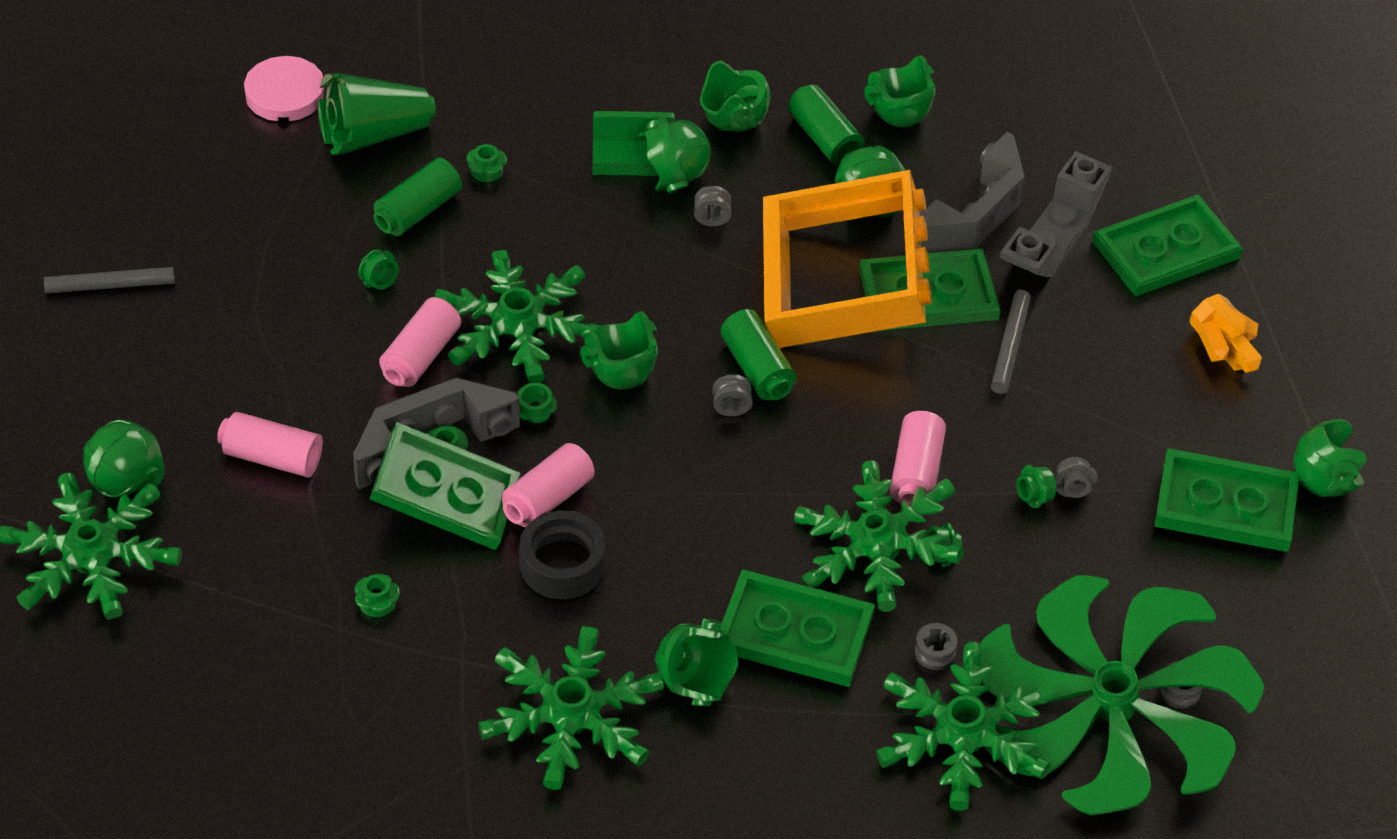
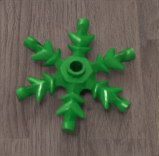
M507 250L494 251L491 257L496 271L489 270L486 272V275L498 284L491 286V289L502 294L499 301L489 302L483 292L480 299H478L466 288L460 290L461 296L438 288L434 297L451 304L460 316L473 313L471 320L478 319L484 315L492 318L491 325H476L474 329L477 332L458 336L457 339L465 344L457 346L448 352V357L455 366H459L467 361L475 352L478 353L480 358H484L488 353L490 343L499 347V336L504 334L510 339H516L509 348L510 351L518 350L513 358L512 365L519 366L524 363L528 381L530 383H540L544 380L545 375L539 361H548L550 356L538 347L545 343L540 338L533 336L538 328H546L552 338H554L557 331L563 338L573 343L575 342V335L584 338L586 333L593 332L600 326L593 323L581 324L585 318L582 314L562 317L564 311H558L551 315L543 312L544 305H560L559 298H567L577 294L576 290L569 287L583 281L585 273L578 265L573 266L559 279L556 278L554 273H550L544 288L537 283L536 294L533 295L529 290L523 288L526 280L517 281L523 267L517 265L511 269Z
M866 461L861 466L864 485L857 484L853 487L855 493L863 499V501L856 502V505L867 511L862 513L858 521H851L847 510L840 517L830 505L824 506V513H819L802 506L797 508L794 517L795 522L802 525L815 526L811 530L810 535L821 536L832 533L830 540L838 539L845 535L851 537V544L848 547H831L835 554L814 558L813 563L820 567L808 571L800 579L804 586L815 589L827 577H831L832 583L836 584L840 580L846 566L853 571L856 558L866 556L872 563L867 566L864 575H872L864 590L865 592H872L877 589L878 609L888 612L896 607L893 585L903 586L905 584L903 578L893 571V569L902 568L899 563L893 561L899 554L900 549H906L911 560L917 552L921 559L930 566L934 565V557H940L955 564H959L964 555V547L954 544H942L948 538L947 534H935L925 537L927 530H920L912 535H909L905 530L908 523L926 522L922 515L942 512L944 507L937 504V502L948 499L956 493V490L947 478L939 482L927 494L924 487H919L911 503L909 504L903 498L901 511L892 514L887 509H884L893 498V496H885L892 480L885 479L880 481L879 464L876 461Z
M64 473L57 479L64 498H56L52 502L56 507L66 512V514L60 515L59 518L73 524L67 533L58 534L51 524L48 531L45 532L40 526L31 521L26 522L27 530H21L12 526H0V543H20L21 545L18 547L17 553H28L41 548L40 556L46 555L54 549H59L63 554L61 561L43 563L48 568L47 570L28 575L26 580L35 584L23 590L17 596V600L22 607L30 610L46 592L49 593L52 599L56 598L60 592L62 580L71 585V571L77 569L81 573L88 574L83 582V586L93 584L87 596V602L94 603L100 599L102 610L107 620L123 615V609L116 594H125L128 589L113 579L120 576L121 573L108 568L111 559L122 557L129 567L134 559L148 570L154 569L153 561L179 566L181 562L182 549L177 547L159 548L158 546L163 541L162 538H151L138 543L139 535L132 537L126 542H121L117 539V532L119 530L135 529L136 526L131 522L146 519L152 515V511L145 509V507L155 502L161 496L160 491L156 486L148 483L131 501L127 494H123L119 499L117 512L108 507V520L101 523L96 519H89L97 507H87L92 497V490L88 489L80 493L74 474Z
M582 626L577 649L570 645L565 646V653L571 665H561L569 676L561 678L556 683L551 682L550 668L541 673L538 660L534 655H530L527 663H525L513 651L504 647L495 658V662L498 665L514 673L505 678L507 683L528 686L523 691V694L541 693L543 703L535 708L527 703L520 702L523 711L508 707L498 708L497 712L503 718L478 722L482 740L491 739L504 732H508V741L512 742L528 727L533 735L541 722L551 723L554 729H556V733L547 736L542 741V743L551 745L536 759L538 763L549 762L543 780V785L548 789L558 790L562 787L566 765L574 769L579 767L572 748L582 749V747L573 735L582 732L584 729L593 731L594 745L602 739L605 751L610 758H614L617 750H619L631 762L641 766L647 760L650 753L644 746L631 740V738L639 734L638 730L630 727L615 726L621 720L620 718L602 719L600 709L608 704L616 709L623 710L620 701L635 705L645 704L646 700L640 694L664 690L662 677L659 672L634 681V672L629 671L615 685H613L611 678H609L602 690L592 689L589 683H587V679L596 676L600 672V670L592 667L606 655L605 651H594L599 635L597 628Z
M968 642L964 645L963 667L957 664H952L950 667L960 683H950V686L960 696L954 698L949 704L942 702L939 688L931 695L926 682L921 677L917 678L916 684L913 686L903 677L892 672L886 678L883 686L884 689L891 693L904 697L896 703L897 707L920 709L916 717L934 715L937 719V726L933 730L915 726L918 734H893L892 737L899 744L876 750L880 765L885 768L904 757H908V766L912 767L920 760L926 750L932 758L938 744H948L955 754L948 757L942 763L952 767L941 777L939 783L941 785L952 784L949 806L956 811L968 809L969 785L976 788H981L983 785L980 777L973 769V767H983V765L972 755L974 751H978L983 746L991 748L994 762L1002 755L1008 770L1012 774H1016L1018 766L1021 765L1031 774L1043 779L1051 767V762L1029 753L1038 747L1036 743L1013 741L1017 733L999 735L995 730V726L1000 720L1018 724L1015 716L1038 717L1040 713L1033 706L1054 701L1056 697L1049 683H1045L1024 694V686L1019 684L1013 689L1006 701L1000 692L995 706H984L981 700L978 699V696L985 693L990 686L980 684L991 674L992 667L980 668L983 647L977 642Z

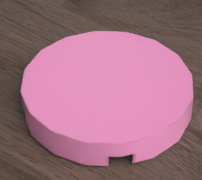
M292 56L269 58L255 65L247 73L244 82L247 105L255 114L268 120L278 121V117H289V121L304 118L318 108V99H324L325 87L320 88L323 74L314 63L303 58Z

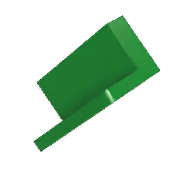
M595 111L593 113L592 175L659 176L648 159L647 140H640L638 134L646 131V124L653 120L666 117L669 122L675 121V114L673 112Z

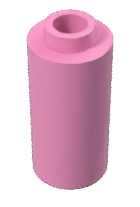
M435 297L428 298L380 357L379 363L384 377L396 386L411 387L415 385L461 326V317L457 310L445 300Z
M914 411L907 414L902 421L890 486L891 496L901 505L903 498L910 504L919 487H924L927 494L936 486L946 424L941 417L932 412Z
M234 412L230 418H225L222 421L217 436L218 443L222 444V451L225 455L308 478L313 475L317 468L323 444L320 434L240 412Z
M566 443L504 490L502 493V503L506 517L515 524L527 527L531 521L542 514L550 513L592 480L595 470L589 455L581 447L573 443Z

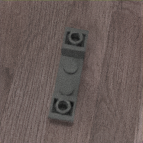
M1006 132L995 144L989 143L980 157V164H982L980 183L987 186V189L975 204L973 202L968 204L963 213H960L936 199L926 210L920 211V216L925 218L928 232V241L921 242V245L926 247L927 253L976 249L1020 206L1025 176L1013 134Z
M1075 151L1057 175L1053 200L1030 231L1022 227L1017 229L1000 252V258L1034 274L1052 277L1088 227L1112 172V166Z
M454 378L375 408L353 453L355 483L357 487L361 489L375 483L391 431L396 422L427 433L435 427L450 426L456 421L465 418L478 440L482 442L495 436L505 435L511 430L520 427L518 396L515 392Z

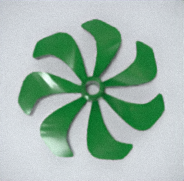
M1076 575L1045 595L1040 600L1036 610L1039 627L1059 650L1093 674L1094 677L1054 671L1025 660L1016 652L1009 624L996 628L981 641L983 651L980 668L992 667L991 674L982 684L990 686L987 692L997 698L1001 692L1006 701L1013 689L1019 684L1024 686L1025 694L1045 683H1049L1056 697L1054 701L1091 696L1056 720L1037 728L1016 731L999 723L996 724L995 730L999 735L1017 733L1013 741L1036 743L1038 747L1029 753L1051 762V767L1047 774L1054 771L1068 759L1085 737L1098 715L1109 722L1108 750L1099 775L1091 783L1062 792L1063 800L1077 810L1088 815H1100L1137 807L1147 799L1151 790L1149 771L1135 736L1127 722L1136 710L1166 733L1184 755L1188 766L1185 780L1181 786L1182 794H1196L1217 788L1224 778L1235 755L1236 743L1233 736L1225 728L1212 722L1139 698V692L1145 689L1182 686L1216 689L1227 693L1235 699L1247 713H1253L1263 696L1264 684L1247 657L1236 648L1221 645L1201 650L1138 680L1134 670L1151 645L1172 627L1188 622L1216 621V614L1213 608L1201 594L1164 587L1147 588L1138 593L1132 599L1127 611L1122 639L1121 661L1110 662L1106 660L1098 647L1088 620L1090 605L1100 593L1109 587V580L1095 576ZM1110 691H1120V693H1112ZM984 746V749L992 755L991 748ZM1000 755L998 760L1005 764L1002 755ZM1018 766V773L1026 776H1035L1023 766Z

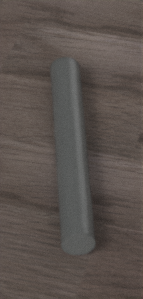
M174 267L44 277L46 294L175 284Z
M1017 290L1013 296L991 383L992 391L998 394H1004L1008 391L1031 298L1030 294L1025 290Z

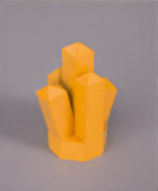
M1220 294L1204 299L1192 312L1189 323L1199 334L1211 362L1226 360L1234 371L1243 369L1245 373L1258 370L1262 357L1249 342L1257 337L1258 323L1238 311L1226 297Z

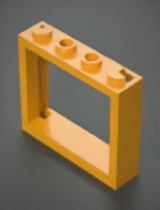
M910 170L763 197L765 324L779 348L926 323L925 305L932 303L929 281L927 278L923 279V273L930 272L927 249L921 245V242L928 241L925 218L920 216V211L926 210V201L923 189L916 190ZM903 210L908 290L791 310L789 231Z

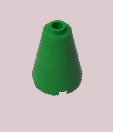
M342 73L325 74L320 84V88L327 87L326 99H318L319 124L324 143L333 144L334 146L330 150L332 155L347 154L427 128L430 119L435 117L436 106L432 95H428L423 87Z

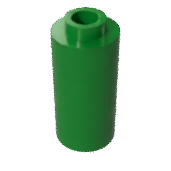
M818 85L802 86L792 94L788 104V112L834 166H839L842 158L847 153L864 147L865 140L863 136Z
M440 157L435 158L374 203L375 213L373 217L375 223L385 233H390L394 236L402 235L462 190V181L458 172L447 160Z
M745 309L729 316L720 328V335L757 395L763 400H779L787 396L796 382V373L757 312Z

